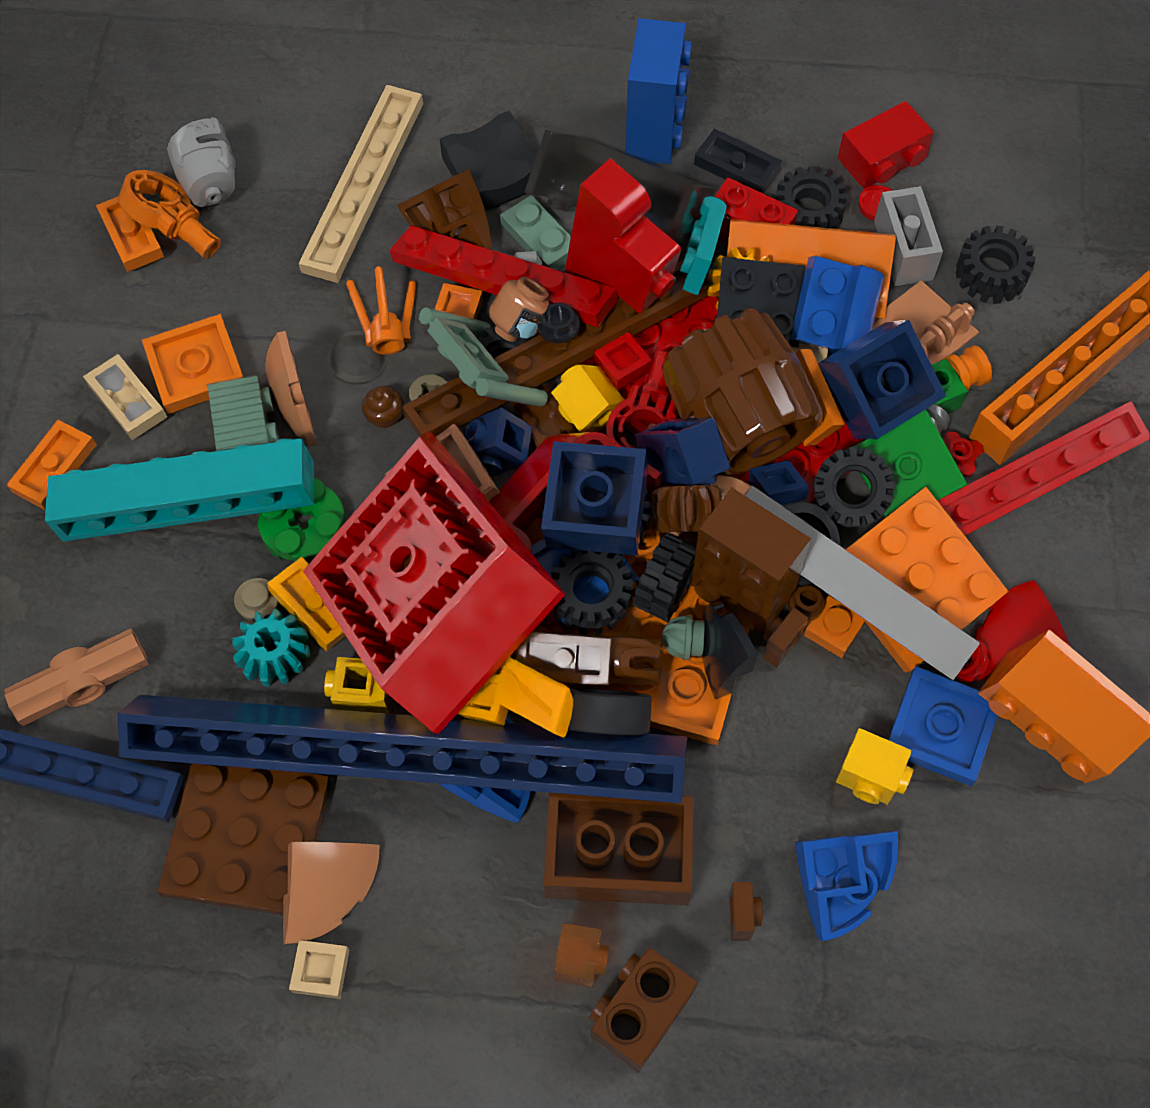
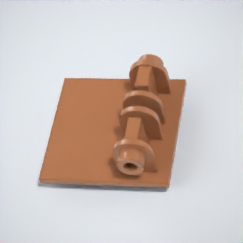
M922 280L886 307L885 319L875 318L872 328L873 330L885 322L909 319L931 365L942 361V358L954 354L979 334V331L971 325L972 317L975 314L971 305L963 303L962 305L955 304L951 307Z

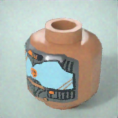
M527 277L507 281L500 289L489 309L490 318L496 325V333L510 342H516L517 339L530 340L534 338L539 332L538 324L541 323V315L546 312L547 306L550 305L547 299L549 296L547 290L536 281Z

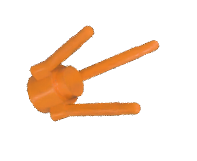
M377 266L375 268L379 313L373 317L372 323L369 321L353 280H348L346 285L365 333L366 346L372 347V350L378 354H394L404 348V343L411 341L410 323L415 300L416 282H409L402 321H400L395 313L388 312L383 269Z

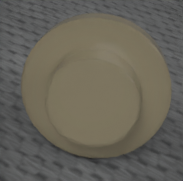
M253 578L241 584L234 596V604L238 613L243 618L255 621L254 615L258 611L267 619L273 609L278 608L279 602L267 589L268 580Z

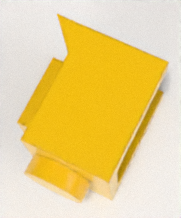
M337 657L335 670H327L324 685L325 696L331 697L334 709L390 714L391 707L387 693L380 688L362 659ZM348 679L366 680V689L347 688Z

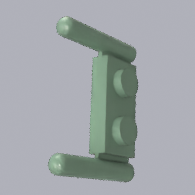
M423 308L421 310L419 320L422 324L430 326L427 331L437 342L438 351L445 358L453 362L460 371V379L468 386L476 389L478 395L539 407L547 403L548 395L544 390L506 383L509 377L475 337L477 334H480L483 338H486L485 329L490 328L489 323L431 308Z

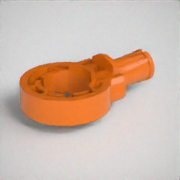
M136 170L130 172L125 177L118 199L122 209L131 218L145 226L158 229L172 240H184L204 259L211 258L219 250L222 243L221 239L198 221L200 212L190 204V198L179 183L166 175L149 170ZM156 192L160 194L159 198L164 201H159V204L148 201L142 194L154 195Z

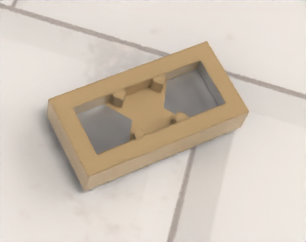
M119 354L83 376L88 386L131 440H134L167 418L164 409Z

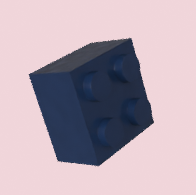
M909 319L885 322L818 363L828 388L854 439H879L946 397Z
M553 441L541 526L546 546L638 556L648 476L646 449Z

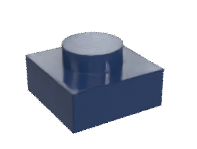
M790 460L750 469L749 484L778 504L785 505L807 499L808 485Z

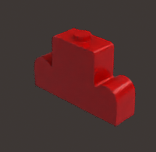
M611 158L580 185L564 272L616 288L617 295L637 313L642 314L658 297H663L675 283L676 278L673 274L681 248L644 216L651 208L649 194L635 178Z

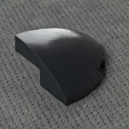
M720 601L706 605L702 618L704 620L702 658L707 680L715 700L732 693L736 677L752 672L758 655L734 613H726L719 616L715 612V610L725 607Z

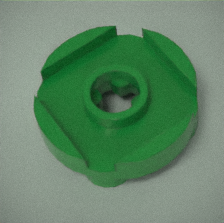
M314 478V505L260 513L258 529L266 548L273 556L279 559L282 557L292 560L293 563L302 557L309 564L346 522V516L338 496L331 489L325 487L322 481ZM300 515L313 517L308 520L309 527L301 530L298 525L291 527V524Z

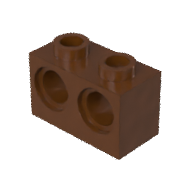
M650 947L642 957L635 953L630 957L618 975V978L624 982L613 998L605 994L589 1016V1019L595 1023L591 1028V1037L638 1073L685 1007L698 985L697 981ZM648 975H658L666 981L668 992L660 998L648 997L641 989V981ZM621 1015L633 1017L640 1027L638 1035L630 1040H622L616 1037L611 1029V1024L617 1017Z

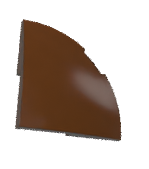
M469 169L397 205L410 226L413 225L492 249L485 209Z

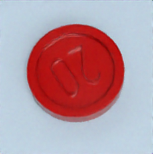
M872 185L865 188L861 192L858 201V208L861 214L874 221L882 192L893 190L883 185Z

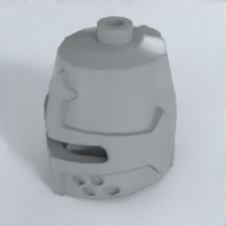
M213 117L211 119L193 121L181 127L171 137L167 146L168 155L178 183L196 206L204 207L222 203L231 196L235 189L236 167L235 157L219 120ZM207 138H215L220 140L210 141L206 143H198V140Z

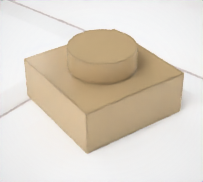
M299 940L289 990L292 993L341 999L349 948L341 945Z

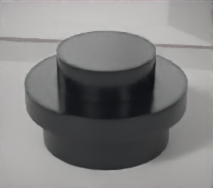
M564 303L548 305L546 312L541 315V323L538 324L540 336L552 343L567 342L573 339L580 329L578 315L569 305Z

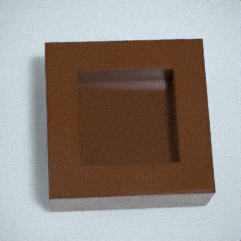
M733 882L729 891L731 941H750L755 932V927L762 926L761 897H753L752 882Z

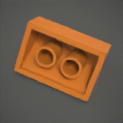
M1051 630L1006 653L978 692L988 702L990 709L996 715L1010 720L1025 733L1026 739L1032 745L1046 750L1061 763L1062 769L1069 776L1084 783L1110 775L1150 738V713Z

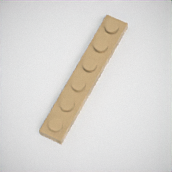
M386 85L299 261L301 273L336 283L339 282L423 106L421 93Z

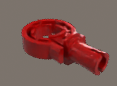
M664 351L654 353L653 362L638 406L634 407L639 386L632 385L627 399L620 402L609 415L605 435L615 441L613 427L614 424H619L617 438H620L619 444L623 447L635 448L626 442V438L622 437L623 427L629 421L643 419L652 422L656 426L669 419H677L675 415L677 408L672 398L667 414L663 416V410L669 395V389L662 371L666 356Z

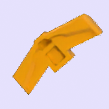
M509 656L458 712V715L504 726L508 710H511L564 738L570 724L574 699L569 687Z

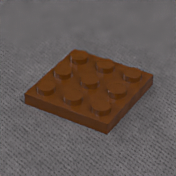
M191 763L157 893L161 897L283 916V898L288 893V844L291 842H318L331 786L329 776L304 772Z

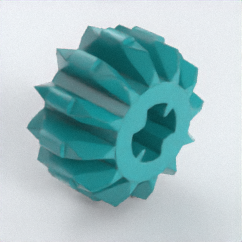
M274 608L269 618L265 619L261 612L256 611L254 615L256 622L253 625L240 622L239 628L244 635L232 638V645L238 651L234 654V662L237 667L244 668L243 673L250 681L260 677L262 685L269 687L274 677L278 676L280 682L287 685V672L291 670L302 674L303 666L299 660L310 657V649L308 645L304 644L309 639L305 628L298 627L299 622L292 614L283 618L281 612ZM275 644L277 648L268 652L266 647Z

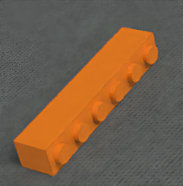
M1150 270L981 411L969 438L972 441H979L983 446V451L1001 465L1150 337Z

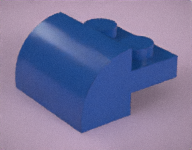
M818 256L809 257L790 340L826 348L829 353L834 354L872 331L884 275L877 270L862 265L850 266Z

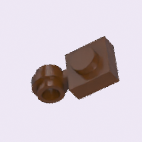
M800 586L796 588L795 594L788 602L790 613L784 620L777 617L763 636V639L767 641L763 659L778 668L802 637L804 629L809 622L817 619L824 610V596L815 587ZM801 601H807L812 606H806Z

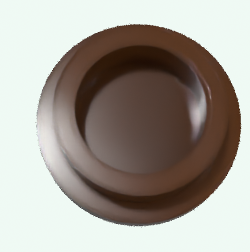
M380 386L372 389L365 395L362 402V410L365 418L371 424L380 428H387L395 425L403 415L402 406L404 402L402 396L396 390L387 386Z

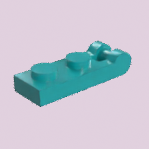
M716 197L704 198L700 207L702 216L693 225L691 237L687 245V252L680 271L687 273L682 290L696 295L699 294L712 262L726 211V204Z

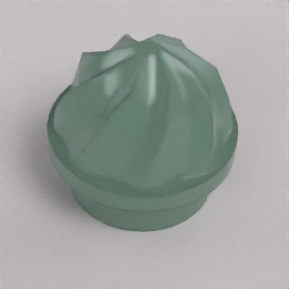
M692 615L671 619L661 635L663 644L669 654L683 658V660H689L690 656L702 657L704 620H692Z

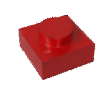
M629 332L594 351V362L601 367L617 390L649 372L652 365V359Z

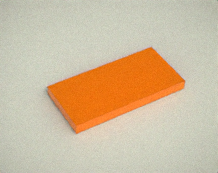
M731 219L727 258H729L732 248L736 247L742 257L745 256L748 248H753L755 250L753 259L759 261L761 257L768 256L769 262L805 265V271L808 258L812 256L822 257L850 266L862 265L872 268L884 275L875 318L885 319L896 235Z

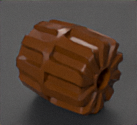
M755 308L745 309L733 319L728 314L715 319L713 327L705 331L697 328L683 338L682 346L674 347L664 359L663 377L680 418L698 419L714 417L731 467L721 472V475H735L748 472L751 468L764 466L780 458L804 442L822 422L823 413L800 360L771 317L765 312L759 314Z

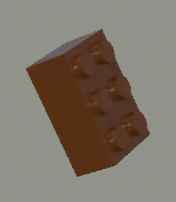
M731 487L699 528L691 586L694 587L697 595L710 604L716 601L722 602L725 606L724 608L734 613L743 627L748 629L756 628L765 634L771 623L779 616L795 594L811 538Z
M549 792L544 871L545 898L689 906L692 894L694 797L683 796L682 803Z

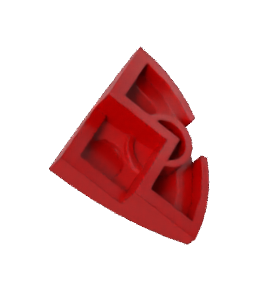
M1034 580L1024 582L1009 589V592L989 607L990 613L983 626L977 628L974 639L986 645L988 648L987 657L990 659L987 672L982 676H976L977 682L988 680L1006 653L1048 630H1051L1070 646L1055 611Z

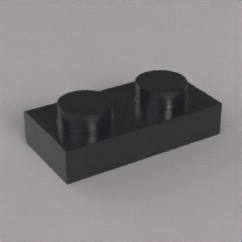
M713 129L695 154L694 165L725 180L727 177L763 194L779 173L782 160L716 129Z

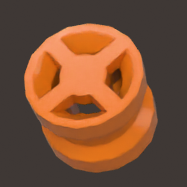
M973 345L964 349L960 356L951 354L942 358V360L947 359L968 391L970 386L976 385L981 387L991 382V364L985 352L979 346Z

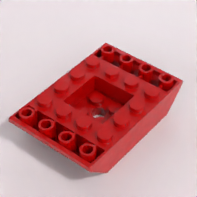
M428 430L417 439L303 570L380 688L436 734H439L566 595L434 434ZM412 554L411 561L408 567L404 570L403 563Z

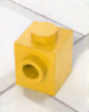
M578 364L569 368L561 376L560 380L562 382L551 392L559 403L558 409L561 415L568 422L574 424L579 432H599L607 425L612 410L624 400L601 367Z
M859 728L850 745L836 783L852 789L853 794L857 798L867 803L879 804V802L888 805L895 792L904 794L910 782L914 769L906 766L912 750Z

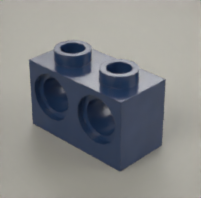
M714 417L669 419L635 434L639 449H646L647 463L661 473L660 484H669V487L711 485L717 481L715 475L731 468Z

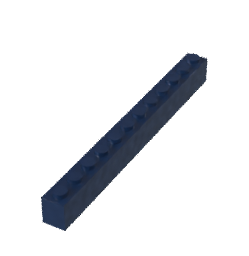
M139 695L118 712L119 757L672 803H682L687 752V737L659 734L611 735L568 730L566 736L562 738L539 725L505 723L502 726L464 719H452L439 734H436L412 715Z

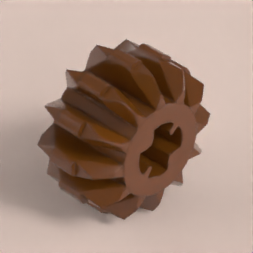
M714 485L672 486L656 489L652 492L651 504L653 528L660 533L699 532V528L724 498V489Z

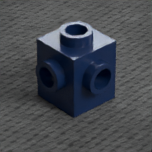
M499 408L468 422L463 435L489 476H496L521 466L527 460L533 426L505 409Z

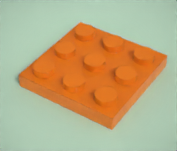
M927 487L913 495L845 549L961 630L1009 592ZM863 618L905 673L912 671L915 666L917 667L924 661Z

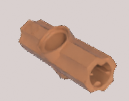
M130 628L89 649L75 647L62 651L51 660L49 668L4 689V696L17 722L25 726L66 705L69 707H79L97 700L105 692V686L148 666L149 662L135 632Z

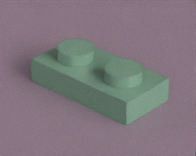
M532 195L500 214L501 225L526 251H536V254L542 261V266L557 270L566 264L571 236Z

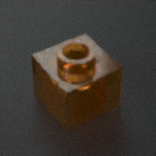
M566 923L562 924L554 970L555 981L593 988L595 974L605 976L609 945L601 944V929Z

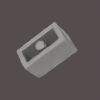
M921 186L882 192L874 223L877 233L896 235L891 270L894 286L918 283L921 280L923 282L934 280L943 250Z

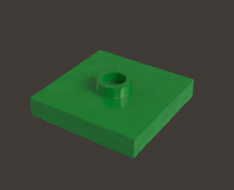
M926 409L879 439H867L853 446L862 450L866 448L872 450V453L876 456L880 455L885 460L884 463L887 467L890 466L893 472L892 478L895 481L894 498L887 511L882 515L883 518L887 517L924 487H927L935 499L939 500L967 485ZM859 472L868 491L871 493V484L869 479L863 473Z

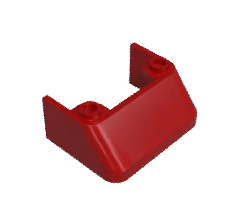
M598 432L552 435L539 445L499 489L500 493L490 499L489 502L532 553L531 541L525 531L544 510L553 441L615 447L623 446L607 435ZM648 464L646 490L649 494L648 501H651L652 504V492L660 488L661 473ZM554 608L539 623L548 631H551L555 626Z

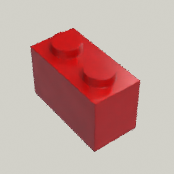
M904 101L844 132L837 159L861 187L865 189L878 182L880 184L885 183L895 173L909 166L915 167L923 162L928 156L934 131L909 103Z

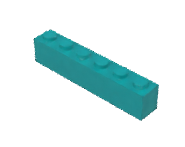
M280 439L275 443L255 446L239 445L233 449L215 452L198 451L188 456L174 458L158 457L147 462L127 465L112 464L107 468L94 470H71L66 474L48 476L45 522L65 542L314 505V462L302 439Z

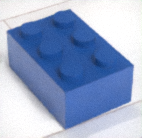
M638 18L628 75L625 159L671 164L673 149H680L683 126L677 125V123L682 124L683 119H685L688 97L685 93L688 90L690 69L683 68V65L689 66L692 41L685 40L686 23Z

